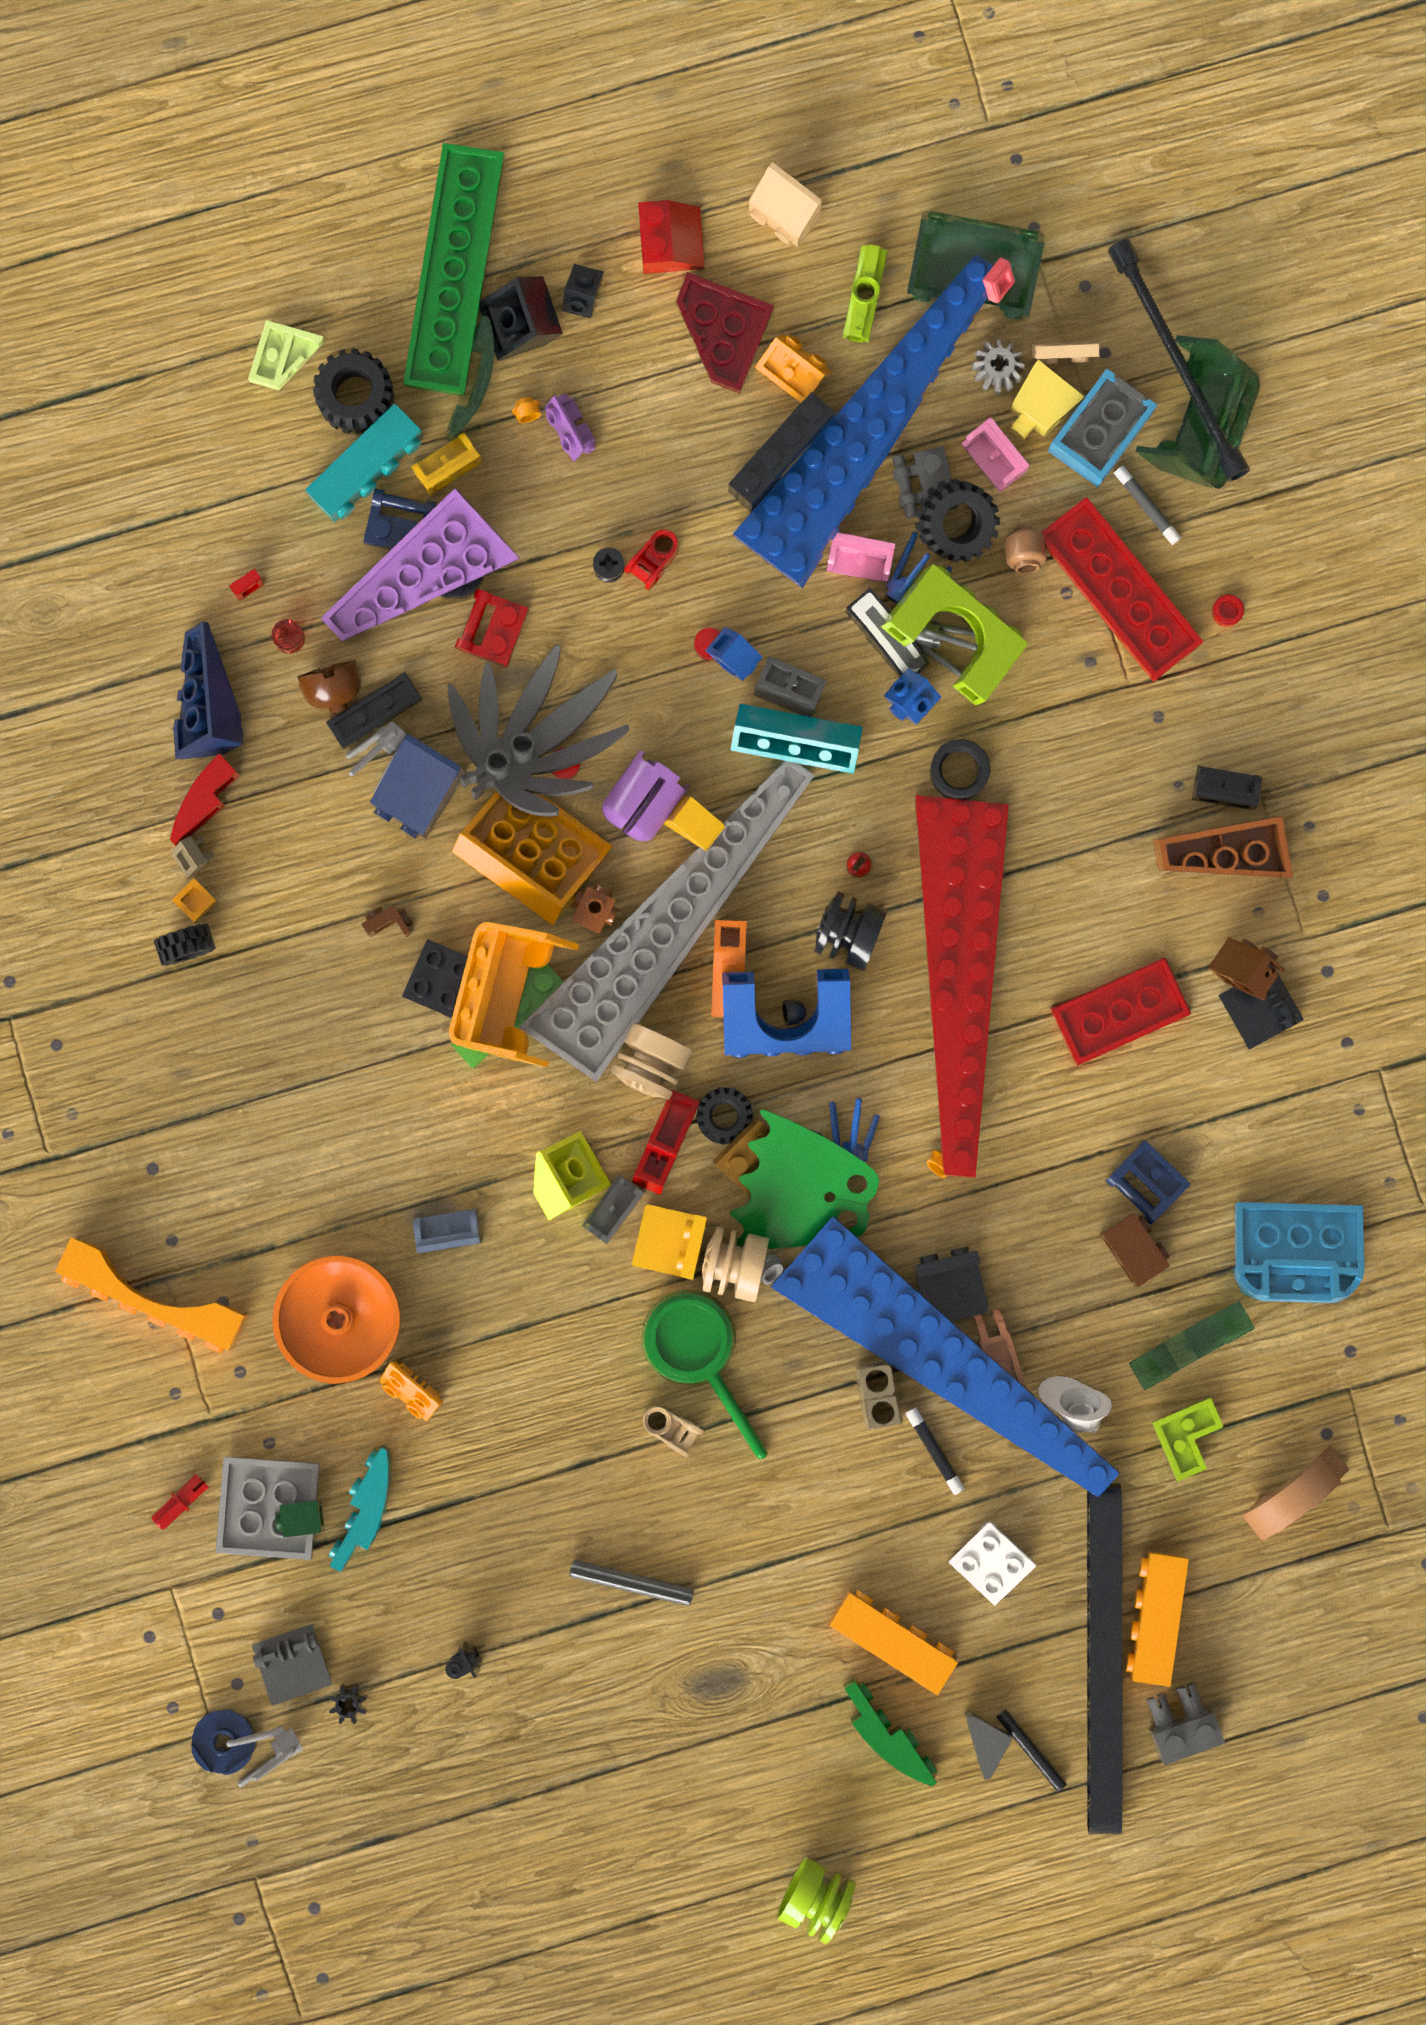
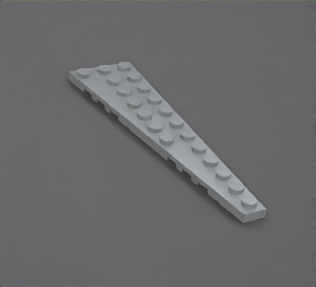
M785 761L723 823L725 828L710 848L705 851L699 847L519 1028L597 1082L624 1044L632 1024H638L815 775L798 763Z

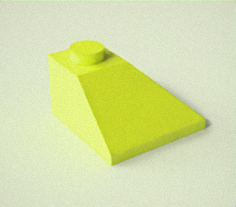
M581 1131L536 1153L533 1193L548 1220L570 1210L611 1186L610 1181Z

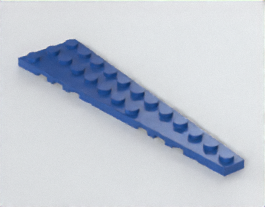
M977 254L970 260L737 528L733 535L738 541L798 586L804 587L822 559V552L830 539L834 540L839 532L838 527L846 514L850 515L856 505L854 501L861 490L867 488L874 477L875 471L881 466L923 400L922 395L930 382L933 383L939 375L938 369L945 358H949L955 349L954 344L961 333L967 331L975 314L981 309L988 298L983 278L993 265Z
M835 1216L830 1219L771 1286L775 1291L1095 1496L1099 1497L1120 1474L1114 1466Z

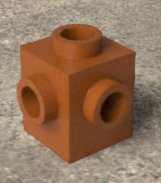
M596 884L594 889L588 886L585 892L579 889L571 905L576 908L571 920L600 934L605 923L611 926L619 910L614 907L616 900L611 898L613 892ZM592 902L600 903L601 910L599 913L594 914L590 912L589 905Z

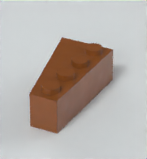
M1282 816L1267 817L1152 839L1158 870L1293 878Z

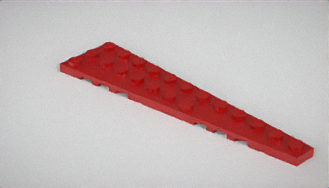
M915 795L943 1175L976 1178L1009 804Z

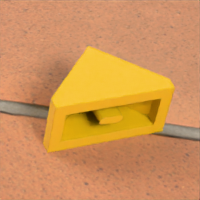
M683 796L664 822V825L705 851L710 848L725 828L722 822L691 796Z

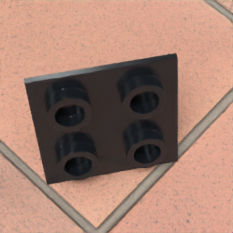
M427 939L402 997L452 1019L468 956Z
M1277 974L1276 980L1266 993L1268 996L1264 1001L1234 987L1218 995L1249 1050L1304 1020L1279 974Z

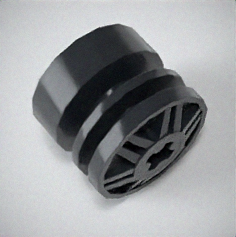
M837 891L836 896L827 905L816 932V948L814 953L822 955L825 944L828 942L833 944L829 956L830 959L833 960L841 948L846 949L845 965L864 972L888 910L868 903L861 915L855 913L857 898L852 896L848 909H844L840 905L845 893Z

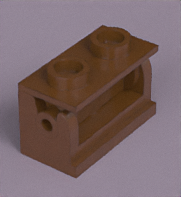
M1228 937L1208 966V969L1227 985L1263 1001L1268 996L1266 993L1277 978V970L1285 971L1276 962L1278 956L1265 947L1259 950L1256 945L1243 938L1240 942Z
M1131 1213L1128 1217H1125L1099 1235L1134 1287H1140L1170 1267L1166 1261L1170 1256L1160 1242L1155 1244L1148 1234L1152 1229L1142 1215L1137 1218L1135 1213Z

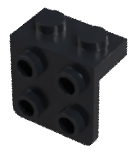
M969 1246L950 1250L951 1256L939 1259L938 1253L920 1257V1264L913 1265L919 1292L951 1321L985 1314L988 1311V1303L978 1266L980 1263L978 1252H970Z

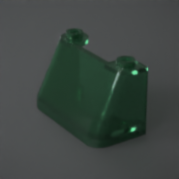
M922 211L907 294H912L914 300L930 302L931 297H937L944 292L976 254L993 266L1001 257L1009 260L1015 283L1000 302L995 303L987 298L984 304L999 306V309L1004 311V316L1007 318L1022 319V316L1029 317L1045 243L1044 234L1031 229L942 212Z

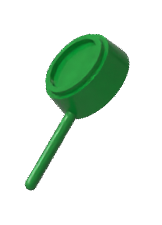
M681 1290L663 1297L650 1309L642 1327L641 1342L648 1363L660 1376L677 1384L694 1385L709 1381L758 1459H765L768 1455L767 1449L719 1375L729 1363L736 1343L735 1326L729 1312L716 1298L700 1291Z

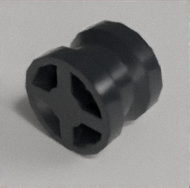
M614 548L601 549L593 559L594 572L599 580L604 583H613L622 577L625 565L623 556L618 550Z

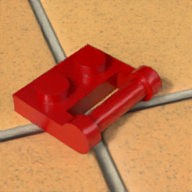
M476 589L473 599H475L462 637L457 639L455 648L508 668L529 608L495 596L487 591ZM487 605L495 607L483 642L481 646L473 643L485 608Z

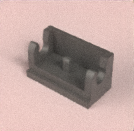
M769 656L757 682L754 696L797 714L812 717L827 680Z
M619 1175L582 1226L601 1241L608 1244L645 1193Z

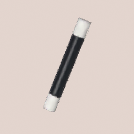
M914 1407L907 1411L905 1414L953 1494L957 1495L965 1490L918 1409Z

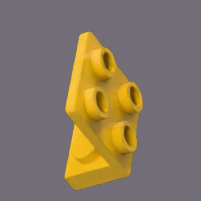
M649 1204L645 1205L632 1265L693 1280L707 1217Z

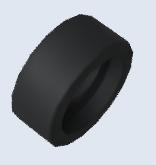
M966 739L951 740L942 745L934 754L930 766V776L934 787L939 793L949 799L968 800L978 795L987 784L990 775V762L984 749L975 742ZM954 752L968 753L978 764L979 772L977 779L966 788L953 787L942 776L943 761Z

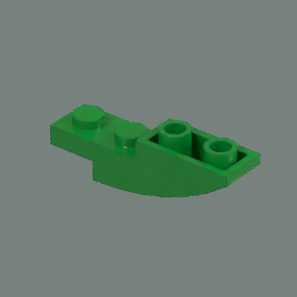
M853 1678L844 1684V1689L860 1712L850 1719L851 1723L867 1744L901 1773L931 1787L937 1784L933 1775L938 1771L928 1756L922 1759L915 1749L920 1744L912 1731L908 1729L904 1732L900 1725L888 1731L887 1728L891 1726V1723L882 1709L876 1712L869 1701L874 1697L865 1683L862 1682L858 1685Z

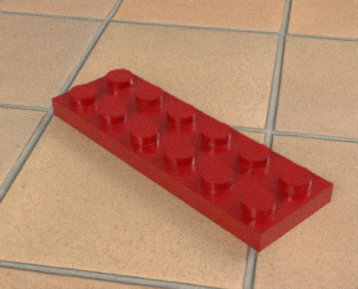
M1087 497L1041 532L1044 536L1046 550L1153 682L1203 644V640Z

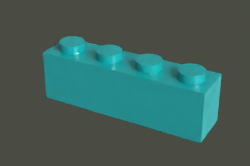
M394 403L305 489L308 497L334 523L339 518L341 520L345 519L352 513L355 508L353 504L360 497H368L377 487L376 482L383 475L386 477L391 475L400 464L398 461L406 453L411 455L422 444L421 439L423 438L421 429Z
M739 704L731 750L854 774L863 727Z

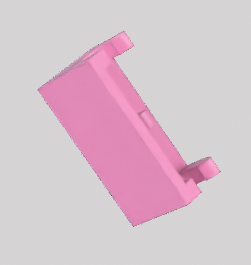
M991 417L966 436V440L961 444L999 493L1028 470L1029 464Z
M837 533L834 540H832L827 571L888 583L895 544Z

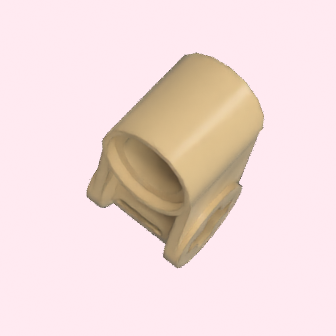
M660 1405L648 1407L642 1416L646 1431L686 1458L690 1455L688 1450L696 1437L704 1432L703 1429L682 1416L679 1417ZM653 1412H661L666 1417L665 1424L659 1429H654L648 1424V1418ZM686 1431H688L687 1434H686V1436L684 1437L683 1441H682L681 1443H679V1442L681 1441L682 1437L684 1436V1434L686 1433Z

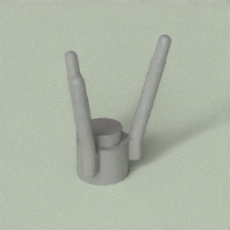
M392 721L386 727L381 726L375 734L346 754V757L351 759L374 742H377V745L349 771V775L354 776L382 749L388 754L395 751L374 790L375 793L407 734Z
M282 1725L269 1731L227 1741V1746L232 1747L271 1737L276 1739L270 1742L276 1755L238 1782L239 1787H243L252 1780L258 1781L285 1760L303 1751L292 1727L284 1731Z

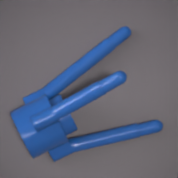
M917 532L912 533L896 570L886 585L889 590L885 595L895 604L899 603L930 558V554L926 553L907 578L902 576L899 580L917 539ZM950 566L945 568L949 573L952 571Z
M857 1098L850 1142H843L842 1148L862 1161L867 1162L868 1151L880 1117L879 1115H874L861 1150L862 1144L857 1143L862 1099ZM832 1101L829 1106L833 1142L841 1147L836 1104Z

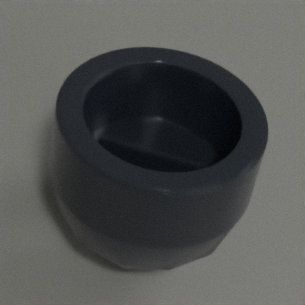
M792 999L782 1002L785 1024L787 1026L798 1024L805 1018L807 1009L801 1001Z

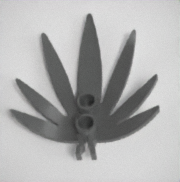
M555 645L526 686L512 712L501 739L497 738L499 722L498 698L491 664L489 662L485 663L480 686L479 722L482 738H479L473 718L461 696L452 684H448L449 706L455 731L467 756L477 767L474 772H468L461 776V785L466 788L471 783H479L471 789V795L474 800L480 798L485 790L495 788L508 803L521 811L539 816H557L559 809L535 794L546 796L577 794L592 789L593 782L556 778H532L531 776L556 772L584 762L613 745L629 731V725H624L539 759L568 739L592 715L615 682L617 670H612L577 693L544 718L530 732L526 733L525 731L540 711L556 673L560 657V646Z

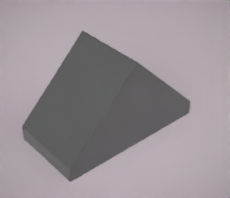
M965 1713L984 1780L991 1779L1013 1738L1006 1731L974 1713Z

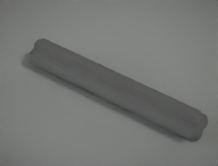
M578 1560L572 1562L569 1576L572 1578L686 1606L691 1604L694 1594L692 1588Z

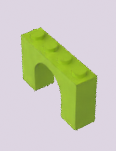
M932 564L923 569L881 625V628L905 647L916 640L937 612H953L963 617L974 632L978 649L975 650L972 660L952 687L976 706L987 701L1029 643L1022 638L1023 634L1017 628L1011 625L1007 626L1001 621L999 614L993 608L987 605L983 606L977 601L975 594L969 588L962 585L959 586L953 581L949 571L941 566Z

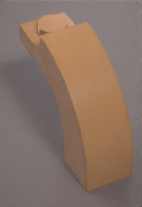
M1328 1445L1321 1449L1290 1480L1259 1498L1242 1516L1261 1541L1299 1519L1321 1502L1341 1483L1340 1479L1349 1469L1334 1449Z

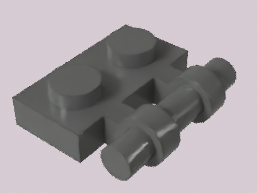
M944 446L913 453L915 463L913 466L906 465L904 455L892 458L894 470H892L894 481H898L901 493L899 497L900 507L904 508L907 519L916 517V505L920 504L919 501L922 497L926 499L929 496L926 492L929 488L936 489L938 488L937 483L941 481L949 483L950 479H952ZM918 477L921 492L913 493L910 478ZM958 504L952 506L949 510L956 509Z

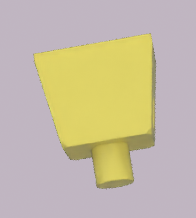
M1037 360L1011 406V411L1018 416V419L1009 429L1021 440H1024L1033 429L1042 436H1046L1078 408L1084 396L1041 361Z

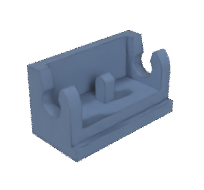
M477 1209L416 1218L413 1222L417 1253L482 1243Z

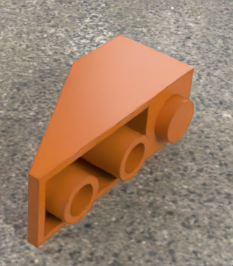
M715 920L711 1017L723 1018L722 973L745 972L747 921Z

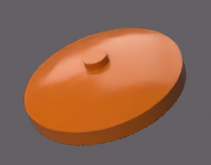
M328 1256L301 1266L285 1281L274 1304L272 1324L276 1343L282 1355L293 1368L313 1380L340 1384L361 1379L374 1372L386 1361L393 1351L399 1336L401 1314L395 1291L388 1280L376 1268L352 1257Z

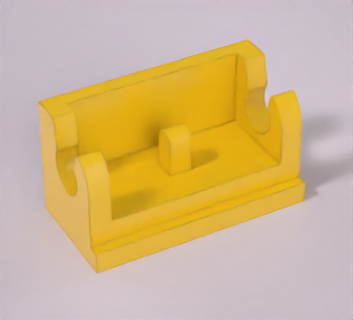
M463 432L458 435V438L422 461L413 464L411 468L429 496H432L480 465L482 461L480 455Z

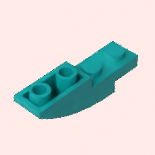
M386 1446L381 1447L379 1451L373 1449L364 1465L369 1468L364 1479L359 1477L356 1479L349 1492L350 1495L354 1496L350 1504L360 1509V1512L358 1514L353 1511L344 1527L349 1530L344 1541L342 1542L338 1539L329 1553V1557L333 1558L330 1567L339 1572L344 1570L357 1545L366 1550L370 1549L382 1523L391 1484L390 1449Z

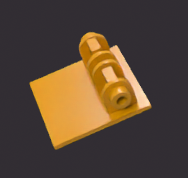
M391 1361L379 1380L383 1390L393 1398L398 1397L407 1405V1410L413 1416L428 1421L444 1402L439 1398L441 1394L430 1385L424 1389L425 1381L419 1385L416 1382L419 1376L416 1375L412 1379L411 1376L414 1372L403 1362L399 1364L397 1361Z

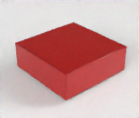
M254 568L229 585L238 600H243L264 586L265 583Z

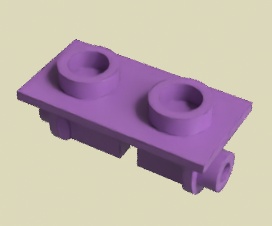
M567 394L559 397L554 395L544 408L546 417L550 425L556 429L561 439L562 448L570 455L572 461L575 462L583 452L588 454L596 449L594 444L596 439L586 423L578 426L575 425L574 422L581 420L583 416L572 397L569 398Z

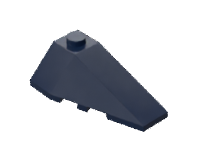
M202 621L186 631L184 635L180 669L185 673L182 690H178L177 701L182 702L180 719H174L173 727L175 759L180 760L216 756L219 753L220 755H225L243 744L241 714L209 623Z

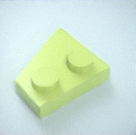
M266 320L249 374V381L280 390L324 344V337Z

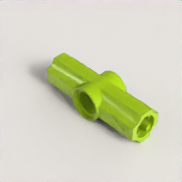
M871 244L861 245L842 336L852 342L869 343L888 250L880 246ZM862 288H867L872 291L873 296L870 299H862L858 296L857 292Z

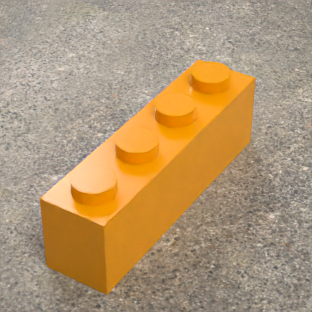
M1147 1551L1146 1558L1141 1557L1138 1575L1143 1577L1141 1590L1136 1589L1134 1608L1138 1609L1137 1621L1131 1622L1129 1640L1134 1641L1132 1653H1127L1125 1660V1672H1129V1678L1132 1681L1171 1687L1189 1561L1184 1556Z
M848 1590L828 1622L829 1626L938 1695L958 1664L957 1660L952 1657L955 1652L941 1642H938L935 1646L925 1640L928 1634L912 1624L908 1629L900 1624L899 1620L901 1617L885 1607L883 1611H880L871 1604L874 1599L862 1591L858 1590L854 1594Z

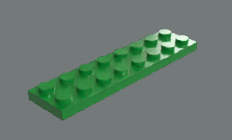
M447 143L442 145L403 380L404 387L465 396L503 170L504 152Z

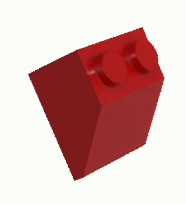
M671 200L638 202L643 274L705 269L700 207Z

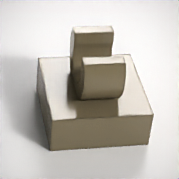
M189 836L181 840L171 852L187 879L198 874L214 855L212 851L202 854L199 850V847L205 842L204 838L193 840Z

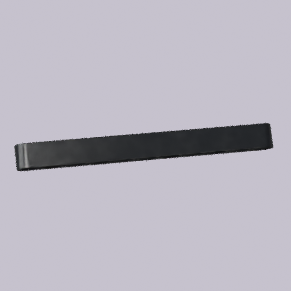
M1111 1483L1099 1497L1087 1490L1088 1834L1122 1833V1490L1120 1483Z

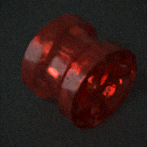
M289 619L281 620L272 629V640L279 651L285 654H294L303 648L305 634L297 622Z

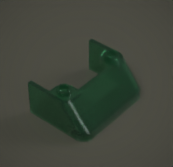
M1177 335L1175 342L1190 353L1186 363H1188L1192 371L1191 373H1193L1195 380H1197L1201 388L1200 390H1202L1204 397H1206L1207 404L1210 405L1209 407H1211L1213 414L1217 418L1216 421L1219 422L1220 428L1224 432L1223 435L1226 436L1229 443H1232L1234 448L1239 447L1259 393V375L1217 339ZM1190 398L1175 442L1163 440L1156 448L1137 446L1135 452L1163 472L1206 487L1222 488L1226 484L1227 479L1217 461L1220 457L1217 451L1218 446H1216L1210 434L1211 432L1207 429L1201 417L1202 415H1200L1198 408H1196L1192 400L1193 398Z

